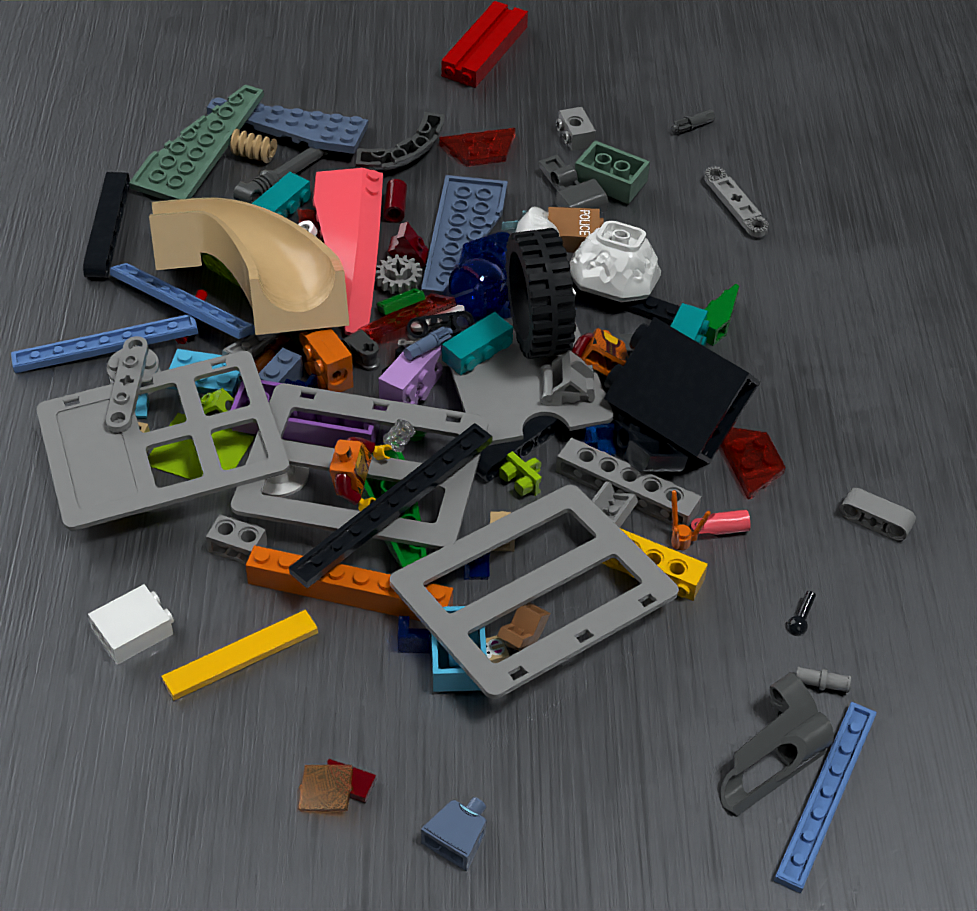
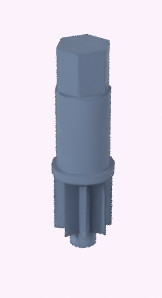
M442 326L430 332L424 338L406 347L403 350L405 357L411 361L429 350L439 347L452 337V329Z

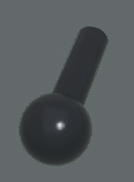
M806 591L797 615L791 617L787 622V630L795 636L805 634L808 629L806 618L816 597L814 592Z

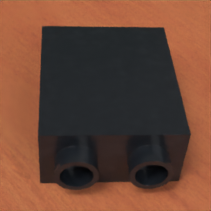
M654 317L649 325L643 323L633 333L629 343L633 352L625 365H615L607 375L604 386L608 389V392L604 399L710 464L761 382L749 372Z

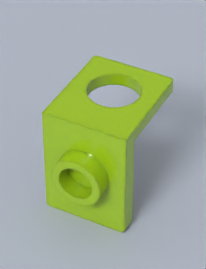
M221 388L215 392L205 394L200 401L205 414L215 409L222 413L227 411L225 407L226 401L233 404L234 398Z

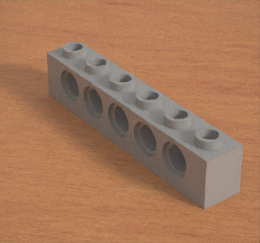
M571 438L557 456V473L596 491H599L606 481L611 482L615 492L636 494L639 502L634 507L635 509L667 524L673 525V490L677 492L679 525L684 524L689 527L692 520L699 513L701 496L670 481L659 478L650 472H639L628 462L615 458L584 442Z

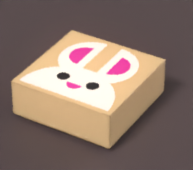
M497 635L486 638L487 657L491 662L499 663L509 657V653L501 638L497 637Z

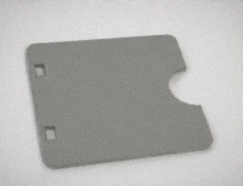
M512 318L504 319L513 326ZM577 324L576 331L574 332L575 342L573 343V346L576 343L577 339L581 336ZM468 325L459 326V327H460V328H467ZM514 328L513 343L508 348L494 354L490 359L478 364L474 369L460 376L449 367L464 412L483 415L488 419L487 432L492 435V443L490 445L522 440L524 425L530 419L537 416L555 417L561 420L568 427L569 431L609 424L613 420V411L610 403L604 399L606 394L596 370L593 369L594 401L590 402L586 394L580 396V401H576V403L567 402L562 404V406L543 404L541 396L544 393V383L541 367L546 364H552V361L561 355L527 359L520 350V344L517 342ZM553 378V388L562 383L560 379Z

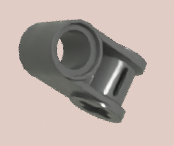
M362 329L341 340L352 354V359L363 370L373 371L380 366V358L377 356L379 346Z

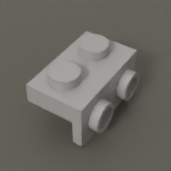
M607 481L591 500L619 528L639 502L636 494L615 492L611 482Z

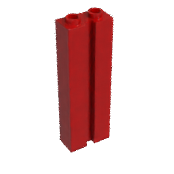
M494 1L441 60V76L476 88L525 31L528 24V11L516 7L510 10L507 4Z

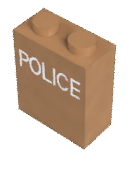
M548 207V220L557 227L566 252L574 253L581 243L585 241L586 237L604 223V218H600V209Z

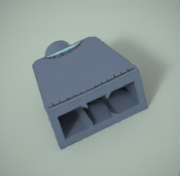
M473 797L467 806L456 800L450 801L421 829V844L467 871L486 833L487 820L481 816L486 809V805L476 797Z

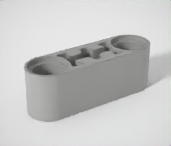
M860 488L850 489L839 509L842 516L846 519L897 541H903L907 538L916 521V516L909 509Z

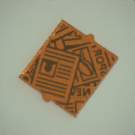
M305 765L303 782L299 786L301 795L298 809L300 811H348L350 791L353 790L351 785L353 766Z

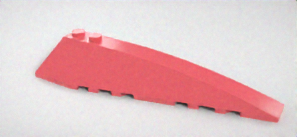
M366 168L321 171L315 174L313 206L316 208V219L321 227L320 235L324 240V244L340 259L345 273L349 326H343L345 335H350L359 329H362L368 335L380 231L383 173Z

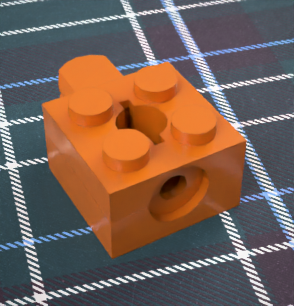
M323 328L318 331L310 329L308 333L306 331L300 332V342L307 360L305 369L310 376L313 375L318 388L335 392H343L353 388L352 354L332 328Z

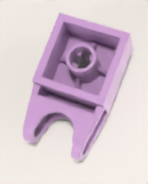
M442 344L411 361L402 352L379 377V399L419 405L422 400H426L430 390L442 375V364L437 362L442 353Z

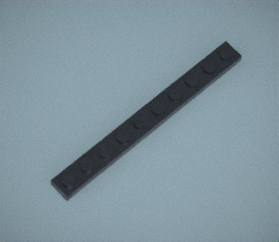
M476 423L471 425L289 567L290 574L306 588H309L492 443V435Z

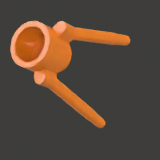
M676 490L672 491L673 532L671 544L675 550H686L690 547L691 541H697L698 534L711 512L706 511L694 531H691L687 525H679Z

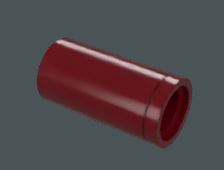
M392 179L386 185L383 215L391 223L401 222L405 217L407 184L400 179Z

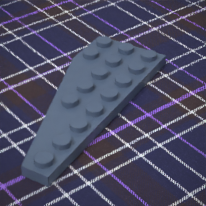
M445 176L421 291L424 292L425 296L441 298L445 296L503 215L508 181Z

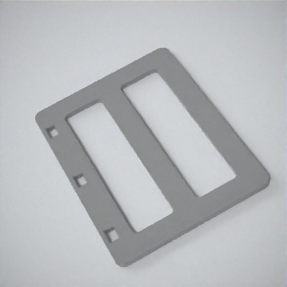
M285 383L275 387L269 401L289 464L330 471L335 448L282 439L293 411L457 437L474 423L486 432L488 430V419L483 415ZM302 394L315 395L314 399L302 398ZM374 405L387 407V410H376ZM447 417L461 420L460 423L447 421ZM259 430L245 465L268 458ZM481 452L434 488L445 492L435 523L397 517L372 538L438 550L449 544H455L458 540ZM371 455L372 459L366 478L398 483L422 463L395 458L376 460ZM267 479L238 486L231 501L232 511L237 515L334 532L361 512L263 495L262 491Z
M566 485L457 540L455 544H449L399 569L390 576L391 588L481 691L492 699H498L669 603L677 597L679 591L677 584L575 485ZM564 513L572 514L595 537L454 613H448L424 587V585ZM610 558L617 559L640 582V585L499 663L491 662L468 636ZM647 598L653 601V603L646 607H643L640 603ZM587 633L590 638L580 643L577 638ZM519 670L524 673L523 676L516 680H513L510 676Z

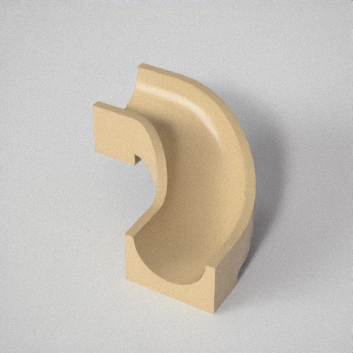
M211 197L152 202L153 214L149 215L156 270L202 266V253L213 255L230 270L244 291L253 310L256 335L349 326L345 273L342 263L326 244L306 229L268 209L233 199Z

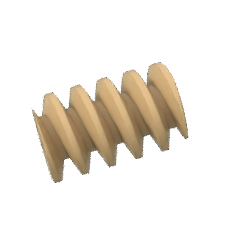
M235 129L231 136L230 148L233 155L270 163L277 150V141L273 138L270 143V138L267 136L262 141V135L258 134L255 138L254 133L248 135L247 131H242L240 134V130Z

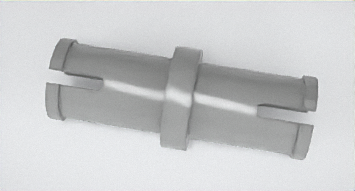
M797 668L796 675L803 684L819 687V690L823 691L827 688L849 693L852 676L827 672L828 669L818 671Z

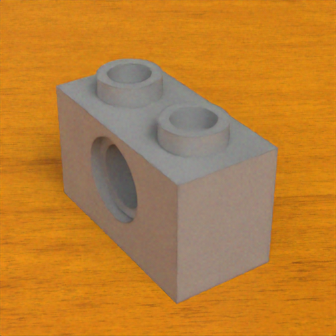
M576 107L559 111V119L556 120L557 130L561 131L564 143L568 144L571 151L589 148L595 141L596 131L584 109Z

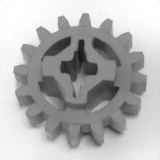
M396 254L393 259L387 256V261L380 260V265H376L375 280L377 281V286H382V291L389 289L390 294H393L395 291L401 294L402 291H408L410 288L417 289V284L422 283V269L420 268V263H415L414 258L408 260L407 255L399 258V255Z

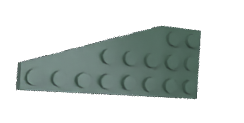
M246 84L228 97V101L223 105L215 106L212 109V113L208 116L203 115L181 131V136L174 141L169 140L166 142L162 150L151 153L129 182L130 189L167 201L192 198L230 145L233 131L242 128L264 97V91Z

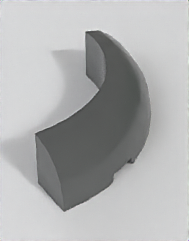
M425 112L416 134L412 138H407L398 143L394 148L388 150L384 148H358L355 168H366L377 172H384L403 167L417 160L435 143L442 129L445 114Z

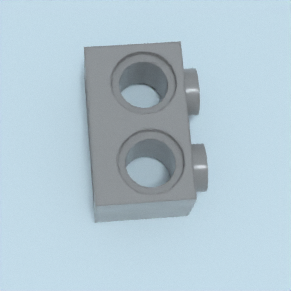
M223 515L218 516L206 535L209 553L243 564L247 563L254 545L265 548L267 546L265 529L258 525H251L236 518Z

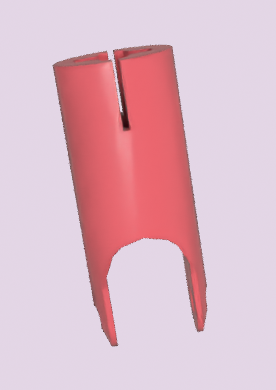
M747 510L713 513L709 516L699 534L722 535L750 531L749 513ZM702 518L692 520L691 528L695 530Z

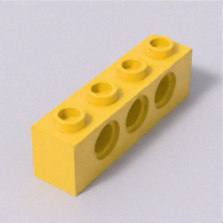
M621 529L677 584L679 597L694 601L705 580L707 563ZM610 558L602 563L609 568L617 569L635 578L615 558Z

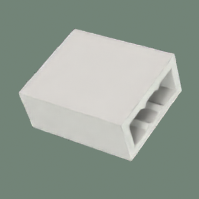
M145 584L88 613L93 632L117 665L173 635L171 624L174 622L170 611L167 608L163 610L157 594L154 591L150 592Z

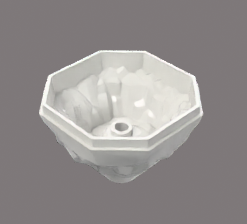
M606 221L600 228H597L592 234L588 235L574 252L569 262L571 277L580 290L619 302L647 299L661 276V269L649 240L645 238L646 232L640 228L616 221Z

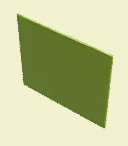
M178 412L169 426L184 423L187 420L185 414ZM230 428L212 433L211 436L222 469L236 468L255 436L232 431ZM191 439L156 447L148 456L150 467L189 480L203 476L196 448Z

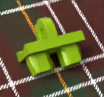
M513 451L507 454V462L499 468L500 478L505 482L515 478L517 481L514 482V488L521 496L530 492L534 496L541 493L539 484L542 477L538 474L541 470V462L537 458H531L524 462Z

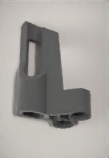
M788 673L770 686L772 698L770 704L774 708L777 718L734 753V768L729 771L722 783V805L737 816L824 755L826 748L833 742L834 732L830 721L824 714L818 712L811 694L799 677L793 673ZM775 749L776 754L786 767L747 794L742 783L745 769Z

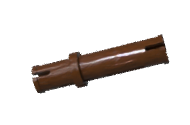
M281 333L271 345L268 344L264 348L261 356L254 361L258 374L282 348L286 349L292 344V340H289L291 337L288 334Z

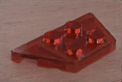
M516 129L488 130L439 137V145L450 149V154L458 158L466 167L506 162L508 152L512 146V140L515 138Z
M732 427L721 447L747 499L750 500L755 497V493L761 488L765 489L771 484V481L782 476L786 467L767 432Z

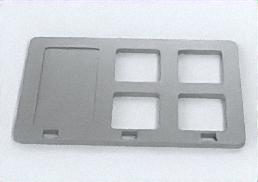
M240 351L143 376L141 384L153 381V385L141 387L139 395L168 387H176L187 419L184 423L146 433L140 431L135 413L132 418L131 427L127 431L124 430L123 433L121 431L118 434L117 432L109 431L105 418L114 384L41 402L36 410L65 528L71 531L79 530L288 472L290 468L289 460L252 354L248 351ZM226 363V366L212 369L214 365ZM235 370L239 371L250 404L211 416L205 415L195 382L207 377ZM76 400L80 402L79 404L65 407V403ZM118 417V419L115 418V421L113 420V423H121L125 419H122V417L119 419ZM251 422L257 423L268 458L256 463L223 470L211 436L212 433ZM187 439L193 440L203 476L162 488L156 487L147 451Z

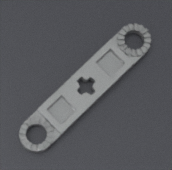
M716 166L714 168H707L704 177L705 182L743 228L754 237L766 235L769 225L768 221L762 217L759 210L732 178L727 176L723 168L720 169V167L716 168Z
M140 336L127 339L123 345L105 418L109 431L113 433L117 432L118 434L121 431L123 433L132 424L146 366V358L149 352L146 339ZM135 345H139L141 347L138 350H131V348H133V346L135 347ZM119 417V419H121L122 417V419H125L121 423H113V420L115 421V418L118 419Z

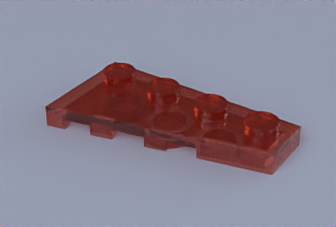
M431 293L425 296V300L394 311L359 329H362L373 341L379 340L383 335L405 327L415 317L435 315L457 306L454 297Z

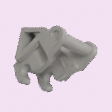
M571 350L554 359L552 364H546L541 367L544 383V393L541 396L543 404L562 406V404L567 402L576 403V401H580V396L586 394L590 402L594 401L592 365H587L585 361ZM553 378L560 379L562 383L553 388Z

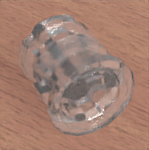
M398 419L395 422V426L389 430V433L383 436V441L385 444L390 445L393 451L402 452L405 445L410 441V437H413L415 434L414 427L408 421Z

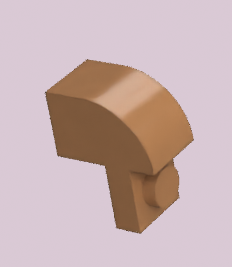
M529 602L517 608L512 622L502 626L497 637L503 639L504 644L508 647L521 651L538 641L551 613Z

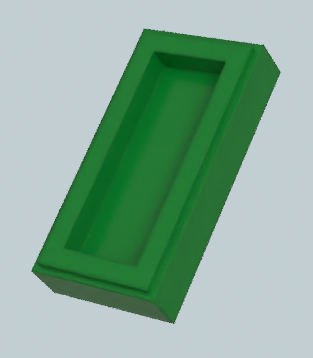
M413 288L377 302L376 306L379 312L387 315L426 298L423 291Z

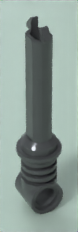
M310 147L274 171L262 170L259 176L248 183L240 182L235 187L233 192L234 200L252 204L288 172L294 174L300 172L324 155L327 156L328 150Z

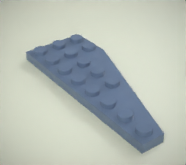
M223 98L212 99L207 106V115L212 113V109L215 106H221L227 100ZM259 103L243 125H254L255 130L280 138L292 137L293 142L300 143L304 141L308 143V147L355 154L368 128V120L358 116L345 117L341 114L330 115L323 114L320 111L308 112L299 108L286 109L282 106L271 107Z

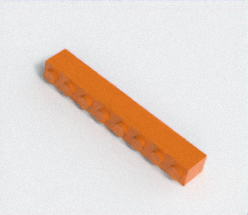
M254 545L247 560L246 573L248 584L420 621L391 588V574L338 564L309 588H306L289 572V567L303 557L302 555ZM433 583L424 585L442 607L453 606V588Z

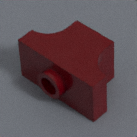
M407 221L400 224L398 235L391 237L388 252L393 258H395L396 254L399 255V258H403L404 255H407L408 260L414 258L415 263H420V268H423L427 264L429 249Z

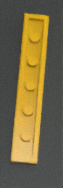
M305 609L162 675V681L174 701L318 634V627Z

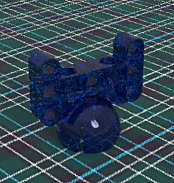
M497 232L463 244L458 265L449 277L450 295L473 289V292L453 298L452 302L454 305H463L465 311L472 314L474 321H480L494 312L498 314L505 306L506 301H508L505 256L510 234L507 232Z

